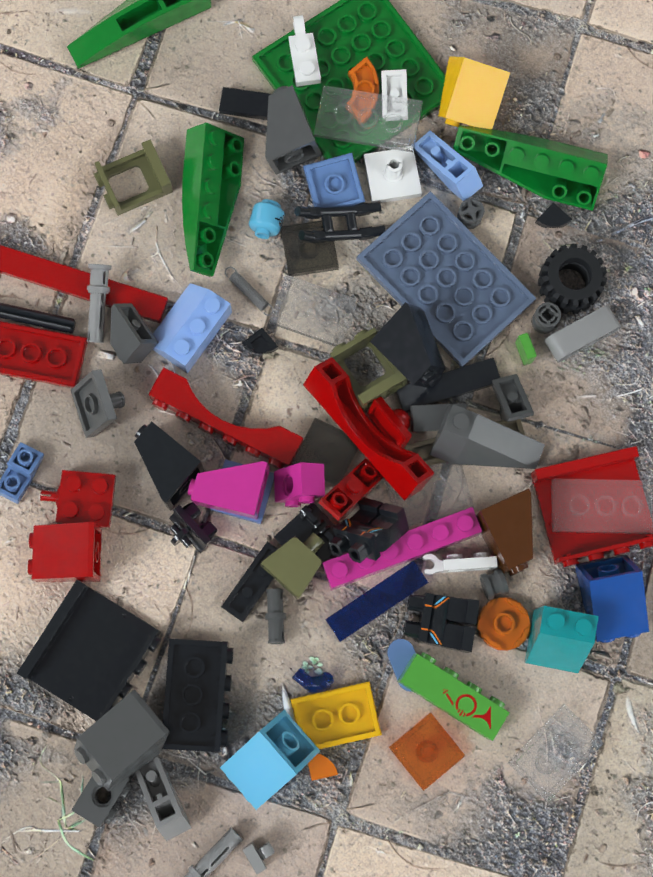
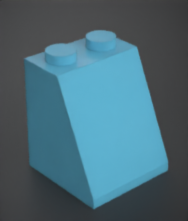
M284 709L220 768L244 795L245 799L257 810L298 774L320 750Z

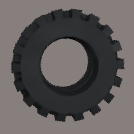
M571 244L569 248L563 245L559 250L555 249L547 257L539 273L538 286H541L539 290L540 296L545 295L544 302L554 303L558 308L562 309L563 314H568L569 310H572V314H578L581 309L583 312L587 310L590 305L596 302L607 282V278L604 277L607 273L606 267H601L604 261L601 257L598 259L595 257L597 252L594 250L591 253L588 252V247L582 245L581 248H577V244ZM572 269L579 272L585 281V288L579 290L567 288L559 278V271Z

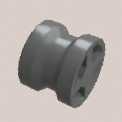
M466 199L460 205L457 218L467 229H474L481 223L485 212L484 206L477 199Z
M501 569L495 570L490 575L486 573L480 575L481 586L488 600L493 599L497 594H509L508 584Z

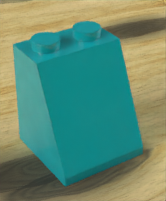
M542 606L533 610L525 663L579 673L595 643L599 616L549 606Z

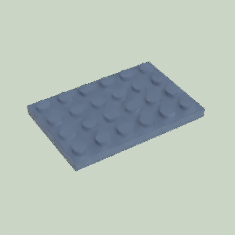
M431 191L356 258L401 306L406 302L420 307L425 312L435 341L460 367H464L537 299Z

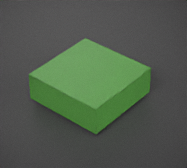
M529 334L519 335L515 344L525 366L533 363L537 354Z

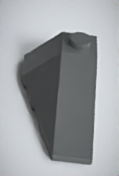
M452 404L447 407L429 455L455 465L536 469L545 444L477 413Z

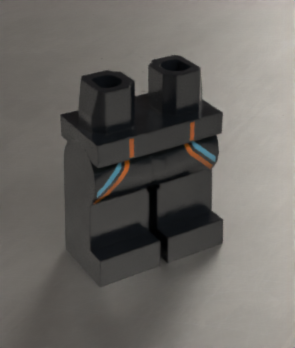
M364 497L358 503L360 509L350 519H345L341 524L333 527L335 537L329 542L333 555L341 557L345 552H348L350 558L358 563H361L366 558L376 561L381 556L380 552L387 550L409 531L403 507L388 503L383 504V502Z
M425 593L423 596L410 595L408 597L407 610L420 612L419 622L405 620L403 635L416 639L415 642L470 653L473 648L475 628L448 624V622L469 626L476 625L480 600L462 599Z

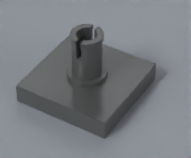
M101 369L92 370L71 389L85 438L95 437L117 419L114 409L125 406V397L122 392L109 394Z

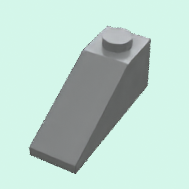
M158 755L137 770L135 774L156 828L168 841L192 827Z

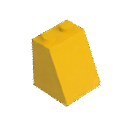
M450 56L438 116L446 118L445 124L459 127L461 123L470 127L492 129L510 72L465 57Z

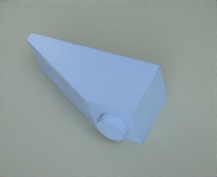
M431 130L411 146L448 189L462 201L469 199L483 187L476 168Z

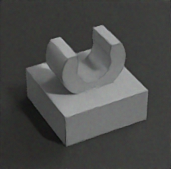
M254 842L243 848V852L256 874L267 869L264 859L275 852L269 842L258 849Z

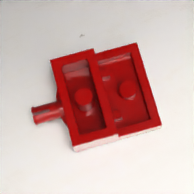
M62 470L61 483L57 492L41 490L40 501L56 502L57 524L95 522L100 528H110L116 475Z

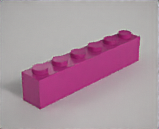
M473 507L407 531L387 550L380 552L381 556L376 561L366 558L361 563L353 561L349 553L341 557L323 562L322 568L332 591L423 557L426 554H431L479 536L482 530Z

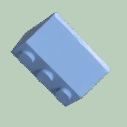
M190 283L154 331L153 335L158 344L153 348V351L186 373H189L231 315V303L210 289Z

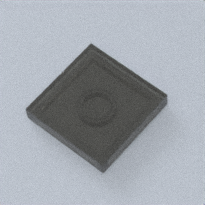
M322 220L281 227L288 277L339 270L334 241L310 243L309 241H301L299 239V232L301 230L323 231Z
M315 418L292 465L300 462L324 464L325 481L336 486L344 478L358 447L344 431Z

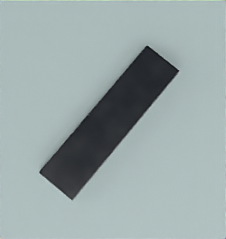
M490 358L442 373V379L433 387L429 386L427 388L408 383L397 390L396 394L401 408L406 412H410V406L433 405L491 387L492 380L501 377L494 358Z

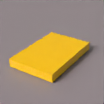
M370 681L291 699L295 722L319 749L382 735Z

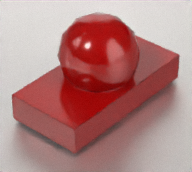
M382 397L374 399L366 416L386 438L394 444L405 448L412 437L408 430L410 426L408 413L403 409H391Z

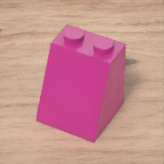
M261 461L197 473L196 480L191 479L188 495H191L190 500L198 506L257 520L270 467L267 462Z

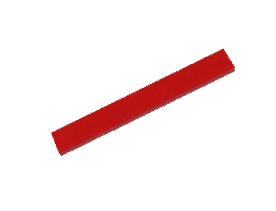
M0 245L1 274L90 301V293L87 290V286L90 285V273ZM108 279L110 292L106 294V307L111 308L113 304L132 303L141 318L161 323L168 303L167 297Z

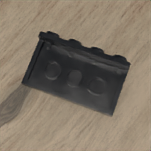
M169 639L163 724L169 730V734L162 749L221 753L222 747H227L228 731L223 730L224 719H229L230 703L225 702L226 691H231L232 675H227V665L233 663L234 648L229 647L228 641Z

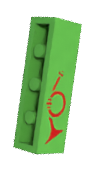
M424 652L421 655L413 654L397 682L484 738L493 741L510 713L503 709L505 704L493 696L488 699L481 695L482 689L472 682L468 681L467 684L459 681L457 679L459 674L445 666L444 670L434 665L436 660Z

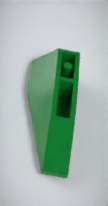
M126 0L70 43L67 48L79 69L210 9L211 0Z
M206 122L187 129L182 181V211L185 245L190 271L212 277L215 273L241 187L245 138Z
M462 125L458 127L453 147L458 154L544 199L591 211L594 209L608 164V154L529 135Z

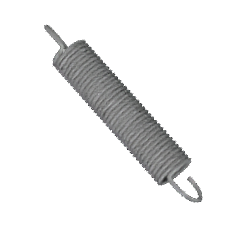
M227 267L225 275L228 268L235 270L229 280L260 311L269 305L272 308V314L273 307L235 268Z

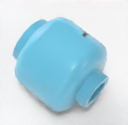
M264 199L254 205L249 226L258 238L269 239V237L277 236L280 233L285 213L278 202Z

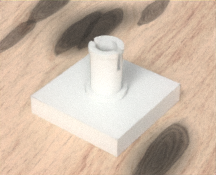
M413 147L364 154L363 159L372 203L378 201L385 203L421 197L422 191Z

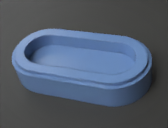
M405 639L393 641L387 649V656L397 680L413 654H416L412 644ZM398 683L400 687L405 691L412 692L410 689Z

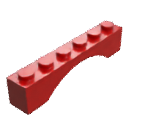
M333 357L314 366L303 384L304 387L404 501L421 491L435 474L434 471L418 453L408 451L394 444L372 424L358 403L349 375Z
M164 367L148 394L153 401L152 405L162 411H166L168 408L176 412L175 416L186 423H189L191 420L199 424L198 428L207 434L212 435L215 432L223 436L221 440L235 447L236 444L245 447L247 454L255 458L262 456L269 460V465L277 469L291 466L303 444V437L281 426L246 428L223 421L199 402L186 378Z

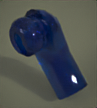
M301 668L292 677L310 693L325 692L331 688V684L334 682V678L329 672H323L322 675L311 677Z

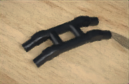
M380 201L336 207L296 206L294 214L298 217L322 219L323 231L301 230L299 232V239L301 241L324 243L327 241L367 240L378 237L386 231L385 225L359 229L357 227L355 216H365L382 211ZM345 216L348 230L334 231L332 217Z

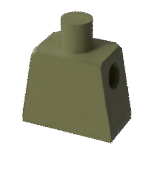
M312 533L304 543L294 536L263 560L260 566L298 599L323 562L315 553L323 546L324 541L315 533Z

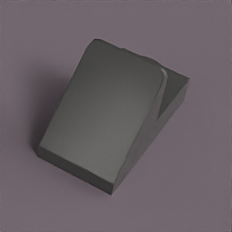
M517 374L492 380V388L500 404L501 420L510 422L534 416V411Z

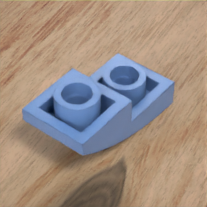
M20 442L7 462L8 468L0 479V496L19 504L39 468L44 453Z

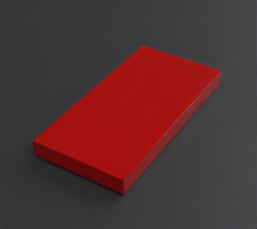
M0 321V374L73 388L79 383L88 344L87 338Z

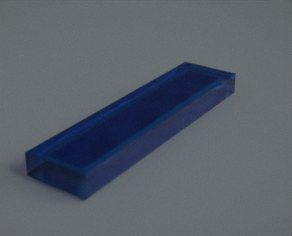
M413 560L325 619L339 642H341L429 582Z

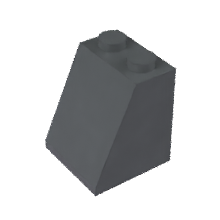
M293 85L279 87L268 97L265 157L276 175L322 156Z
M134 689L77 738L74 748L75 755L80 763H86L92 771V777L95 782L100 786L103 785L107 791H110L161 753L169 730Z

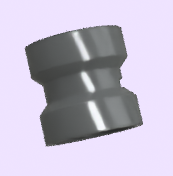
M550 302L539 305L531 320L535 331L542 334L552 332L561 319L560 309L557 305Z

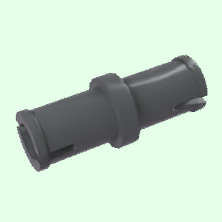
M267 589L268 613L265 614V620H268V644H284V620L286 619V613H283V589Z

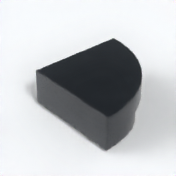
M552 203L535 223L543 228H562L568 225L572 218L555 203Z
M263 328L259 329L242 343L244 348L255 354H269L278 350L277 344Z

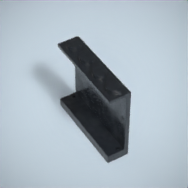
M76 580L17 674L33 681L93 720L98 721L118 703L120 698L123 699L129 694L133 687L130 682L134 675L139 676L147 665V661L144 659L149 651L155 652L162 640L159 637L161 631Z

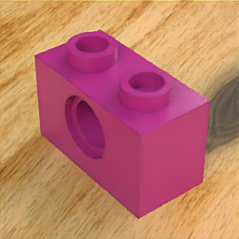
M300 462L274 471L275 502L285 503V507L293 508L301 507V504L315 503V498L325 496L324 464Z

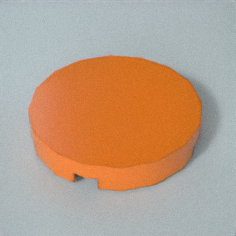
M499 597L490 600L481 608L477 617V630L480 638L487 646L495 650L508 651L519 647L527 639L530 632V619L527 610L520 602L512 598Z

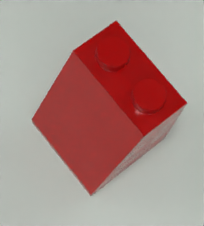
M95 522L35 525L33 533L29 534V548L33 549L32 559L28 560V575H32V580L36 582H75L76 580L80 582H100L102 529Z

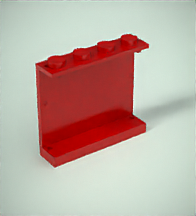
M637 446L538 468L531 473L555 565L563 563V567L579 564L578 559L588 557L589 562L605 558L604 553L614 551L615 556L630 552L629 547L639 545L640 550L653 547V524L635 463V459L639 457Z

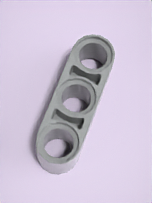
M605 305L553 333L544 341L557 363L610 336L622 326L609 305Z

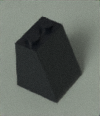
M405 302L370 342L413 385L427 388L429 386L433 387L442 379L443 375L441 374L446 368L425 312L420 307Z
M151 421L148 426L143 425L135 435L137 439L134 443L162 501L171 511L188 491L191 479L196 480L197 473H202L205 470L199 459Z

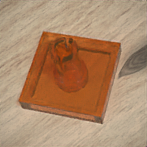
M431 712L389 746V749L423 791L465 757V754Z

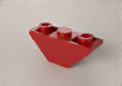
M365 458L318 503L338 521L344 520L359 505L358 503L383 479V476Z

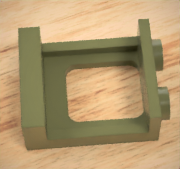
M151 139L141 143L142 150L107 165L101 166L99 161L94 163L97 172L94 173L99 188L105 187L107 194L103 195L109 209H115L118 216L173 192L169 177ZM134 167L140 168L149 186L148 190L125 201L118 202L108 182L109 178Z
M375 327L369 331L367 329L360 331L355 335L354 340L347 344L345 342L338 344L330 353V358L333 357L349 375L353 391L363 411L370 408L374 399L379 397L386 399L407 385L408 379L370 342L377 334ZM369 347L384 368L385 374L366 386H360L344 363V360L359 350Z

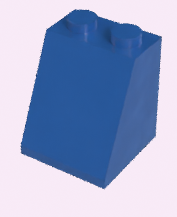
M627 555L575 565L585 614L599 616L595 636L597 642L609 643L614 641L615 638L625 636L635 638L640 636L641 633L649 632L643 572Z

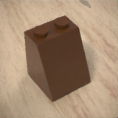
M529 488L480 510L476 515L482 530V537L491 555L497 556V568L501 569L504 574L508 572L510 577L528 568L527 563L533 559L532 503Z

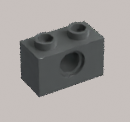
M129 776L110 790L111 799L108 803H103L98 798V792L104 786L98 785L93 777H91L73 806L72 811L99 828L104 826L105 823L109 825L118 812L114 808L120 798L125 800L133 785L129 783L133 777Z

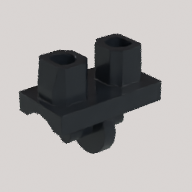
M193 502L184 507L179 504L173 509L174 513L169 518L174 523L170 530L175 535L171 543L176 546L181 542L186 548L193 545L199 553H202L216 534L217 528L209 521L201 527L198 526L194 520L200 516L201 512Z

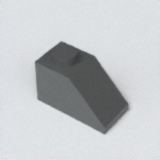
M132 303L113 304L111 307L110 344L123 364L141 363L158 344V341Z

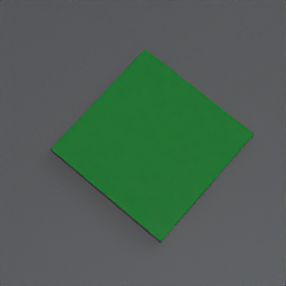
M340 0L304 23L305 33H313L321 76V83L296 87L288 36L295 35L294 30L252 56L253 62L274 90L282 86L289 87L293 85L325 160L352 153L354 162H357L363 158L364 154L371 153L440 108L446 75L389 0ZM365 57H368L377 72L379 97L372 116L361 126L346 110V104L352 98L354 91L353 83L348 77V71ZM406 69L408 121L383 122L381 71Z

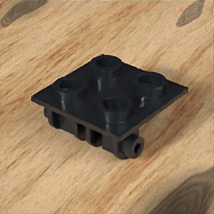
M310 503L308 506L305 505L299 511V514L279 531L274 538L283 546L294 536L304 543L312 533H315L324 541L323 546L315 555L325 562L333 555L329 542L335 537L333 531L335 525L315 503Z

